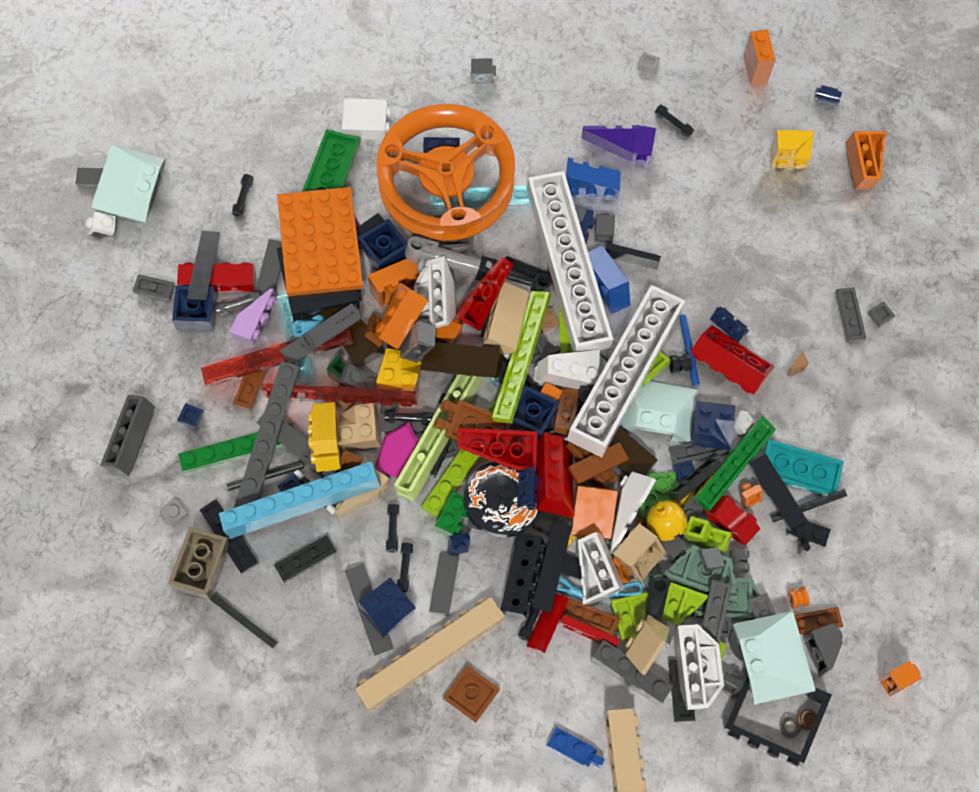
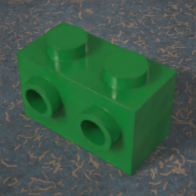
M452 491L435 524L436 533L447 538L451 535L460 534L463 528L461 523L465 517L468 518L464 509L462 495Z

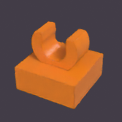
M749 482L741 485L743 489L741 491V504L745 509L762 501V489L759 485L752 487Z

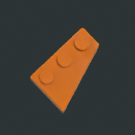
M854 131L845 142L855 190H872L881 180L882 158L885 151L884 143L887 131Z
M400 282L382 320L375 328V335L398 349L429 300Z

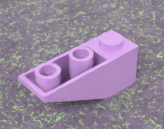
M270 288L236 316L230 329V334L233 338L254 345L255 341L259 340L262 333V325L267 323L269 318L268 312L271 307H274L277 300L273 289Z

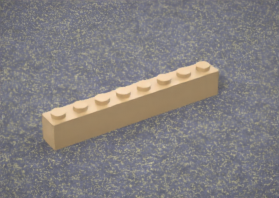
M492 597L487 600L482 598L475 604V608L472 610L466 609L460 613L459 619L454 622L450 620L442 626L443 629L437 634L432 632L425 638V642L420 645L416 643L408 649L409 653L403 657L398 655L391 661V665L386 668L383 666L374 672L375 676L369 680L365 678L357 683L355 691L368 712H372L502 623L505 616Z

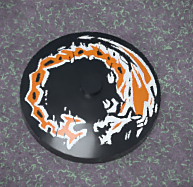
M490 462L479 467L469 477L464 489L463 504L468 518L479 530L491 536L506 538L520 535L536 523L541 513L540 510H536V507L534 510H528L527 506L517 508L519 470Z

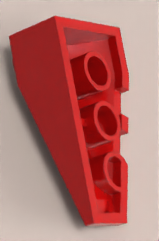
M501 256L463 299L456 310L454 319L480 332L513 264Z
M458 428L459 449L514 470L523 471L534 466L536 471L537 432Z

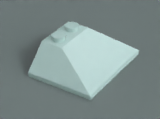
M111 144L91 209L146 223L151 208V198L158 176H161L165 158Z
M649 381L645 386L642 385L619 427L627 433H633L634 429L672 435V441L691 442L698 389Z
M793 611L733 624L738 645L740 644L750 681L749 687L754 705L816 691Z

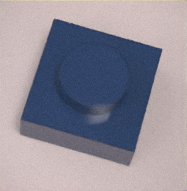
M185 403L177 421L196 429L204 411Z
M692 460L675 464L672 467L673 471L676 472L678 484L695 471Z
M291 475L277 485V487L283 492L301 484L294 475Z
M468 532L449 536L447 551L450 556L469 552L470 536Z

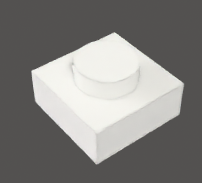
M740 410L738 417L735 419L734 428L741 437H744L753 426L754 420L747 411Z

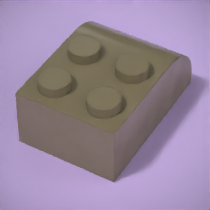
M189 527L168 582L170 587L177 591L211 600L227 555L228 538Z

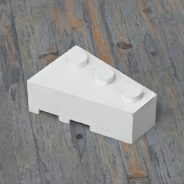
M600 350L548 355L538 362L537 380L580 390L581 385L595 386L599 378Z
M595 532L579 539L578 549L582 573L583 605H591L624 590L625 587L602 533Z

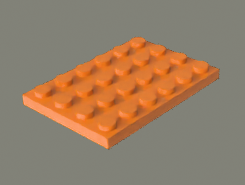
M351 187L277 194L287 296L363 289Z

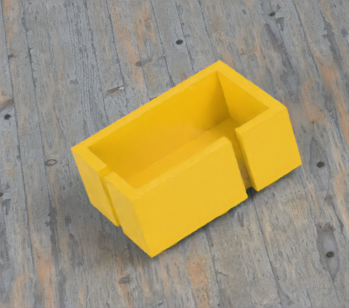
M335 402L312 404V412L308 413L310 424L308 425L309 449L312 451L311 463L316 465L317 472L340 470V447L338 446L337 439L338 421Z

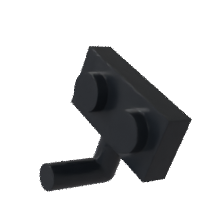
M807 521L791 531L787 530L786 536L801 541L798 554L804 556L811 548L809 544L824 549L831 529Z

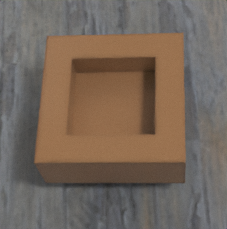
M552 307L546 311L541 328L542 333L559 326V321Z

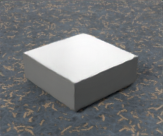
M643 52L637 69L653 75L660 58Z

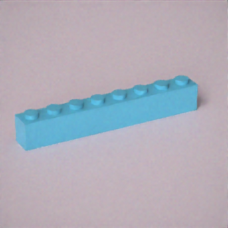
M371 461L221 512L219 516L223 531L229 539L381 488Z

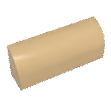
M504 282L490 310L482 347L500 348L504 355L511 354L516 350L530 292Z

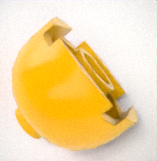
M666 500L655 503L649 509L646 523L649 531L655 534L660 541H671L675 539L674 536L679 533L681 535L685 531L687 518L683 509L678 504Z

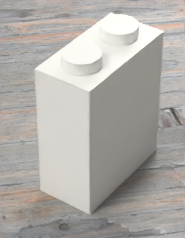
M344 98L342 133L360 137V139L383 140L386 133L390 130V122H387V118H391V107H388L387 100Z

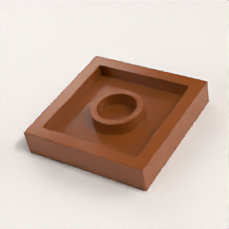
M467 665L445 694L443 700L476 724L500 689Z

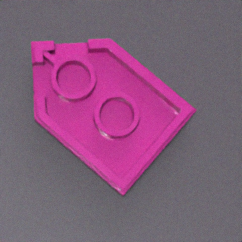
M409 422L391 431L384 437L374 468L385 476L398 479L419 442Z

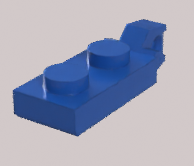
M558 727L555 728L547 744L548 748L582 766L589 767L590 764L601 768L605 760L596 755L597 750L593 746Z

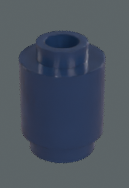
M821 85L820 88H816L814 98H816L818 103L830 106L838 105L842 91H838L837 88Z

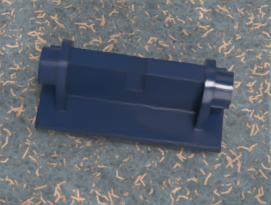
M717 307L710 320L732 339L740 342L742 337L749 332L748 326H745L738 319L735 321L733 319L735 316L727 311L725 307Z
M534 466L519 472L517 508L527 506L528 510H534L537 506V494L534 491H537L538 475L535 472Z

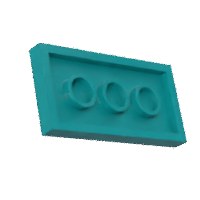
M768 439L764 454L768 456L785 485L822 496L837 492L844 461Z

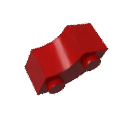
M722 495L711 510L706 511L703 508V512L720 530L730 532L732 539L743 545H747L761 529L756 523L757 519L751 513H746L740 509L728 495Z

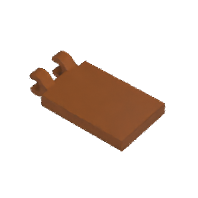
M444 400V402H441L439 409L450 412L447 421L441 418L435 419L433 427L446 431L444 437L458 442V428L509 430L511 423L495 422L492 419L493 413L462 400H457L456 404Z

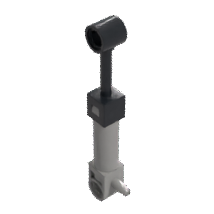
M419 236L409 238L405 249V257L409 261L417 263L418 272L423 271L428 260L444 256L450 269L476 276L475 280L478 281L498 261L483 255L480 259L438 246L439 242ZM509 273L506 278L510 281L531 286L530 292H548L552 285V278L546 273H538L533 279Z

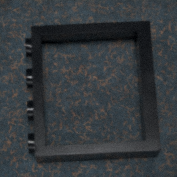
M747 675L725 726V733H728L727 736L732 737L733 740L739 741L741 739L747 742V745L753 749L758 750L761 748L767 751L766 754L778 759V757L787 760L786 763L791 766L803 767L832 694L816 687L815 692L801 694L821 705L800 755L734 725L750 688V681Z

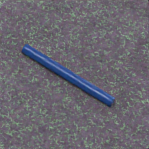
M680 315L679 319L686 354H690L692 358V371L690 372L692 386L697 387L700 386L695 357L690 353L693 346L687 316Z

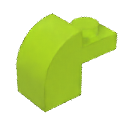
M693 516L690 517L684 532L687 540L693 545L704 549L718 547L722 553H726L732 538L730 532L713 528L709 521Z

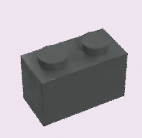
M418 321L410 329L401 344L400 358L415 363L422 359L435 347L436 326Z

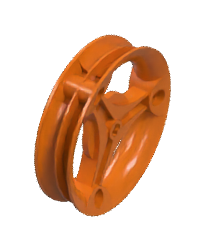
M437 104L422 107L397 121L383 138L377 156L380 196L392 218L403 228L415 235L439 241H455L472 237L492 226L503 215L510 203L514 190L515 156L512 145L505 132L495 121L475 109L456 104ZM435 128H457L474 134L473 138L456 148L442 146L432 149L428 153L411 152L403 149V146L416 135ZM477 146L478 148L468 156L467 153ZM484 154L497 157L500 174L494 194L477 210L464 207L462 193L472 184L474 178L473 164ZM401 170L419 177L423 188L428 193L440 197L447 211L441 218L428 216L416 211L398 194L393 176ZM456 197L459 207L451 209L449 198Z

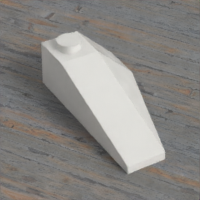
M632 472L629 477L625 475L621 481L620 486H622V489L619 493L609 546L611 555L620 544L628 530V525L631 524L637 515L638 508L644 503L656 479Z

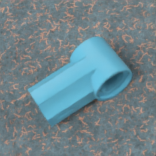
M317 315L310 320H297L293 324V333L300 338L324 322L325 319L322 315Z

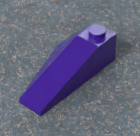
M616 125L613 129H608L605 126H583L581 138L638 165H649L656 128L632 125V128H622V125Z

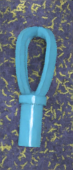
M560 576L559 582L566 585L569 589L557 586V592L572 594L581 599L584 598L583 590L571 585L568 580Z
M639 581L623 584L625 588L638 586L640 590L631 593L617 592L608 597L639 595L643 593V586Z

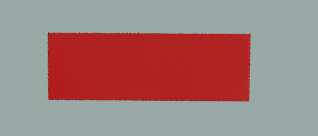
M555 594L551 613L542 611L526 646L527 648L541 653L546 652L568 603V597Z
M563 615L560 626L600 644L605 640L615 648L618 646L620 639L566 615Z

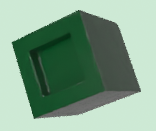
M337 355L326 368L327 374L336 383L345 386L340 383L346 364L342 362V357Z

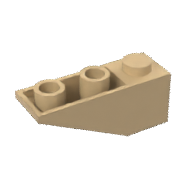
M376 470L381 488L340 501L335 508L337 519L340 520L379 500L390 484L389 478Z

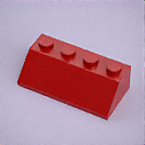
M713 325L701 334L690 352L697 360L704 361L710 365L712 370L722 373L727 380L737 383L745 392L752 393L753 395L759 390L775 367Z
M544 432L537 442L536 473L538 481L536 510L573 518L575 516L573 477L568 470V467L573 465L572 453L566 447L567 443L562 436Z

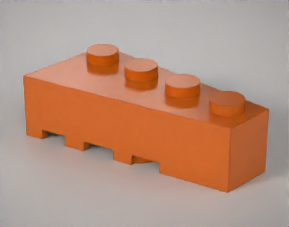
M405 259L368 275L370 292L381 308L389 304L391 296L395 294L400 282L414 290V284L421 273L417 271V263Z

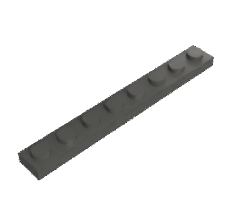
M283 361L280 363L234 508L259 499L301 369L299 366Z

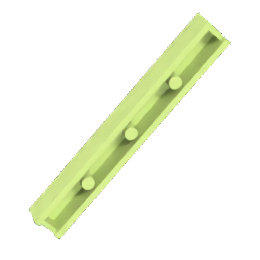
M457 375L443 402L448 400L456 404L457 400H462L470 404L485 377ZM437 409L394 484L397 495L412 501L416 500L449 438L444 437L446 431L434 428L433 424L435 419L438 420V418L447 421L450 412Z

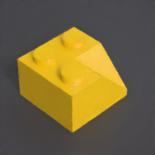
M777 130L770 147L771 167L780 169L786 167L796 169L807 168L811 159L814 131Z
M386 348L376 381L377 391L395 393L398 396L415 399L422 374L420 370L422 362L418 361L415 363L400 358V351Z

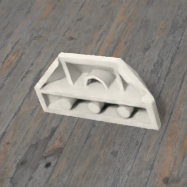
M444 256L428 260L414 284V291L429 300L417 320L427 322L439 328L449 325L456 316L455 285Z
M698 624L677 626L675 650L680 691L687 710L709 708L724 687L719 644Z

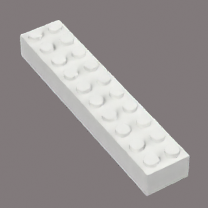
M561 171L528 178L526 189L572 351L582 352L610 348L613 336L565 172Z
M653 285L650 286L571 426L567 441L601 458L603 457L679 318L685 300Z

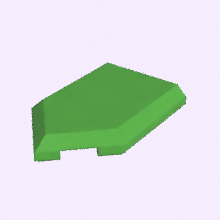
M655 472L645 475L656 479V482L649 492L650 495L638 508V517L646 522L647 513L655 503L666 500L672 501L668 494L676 487V472Z

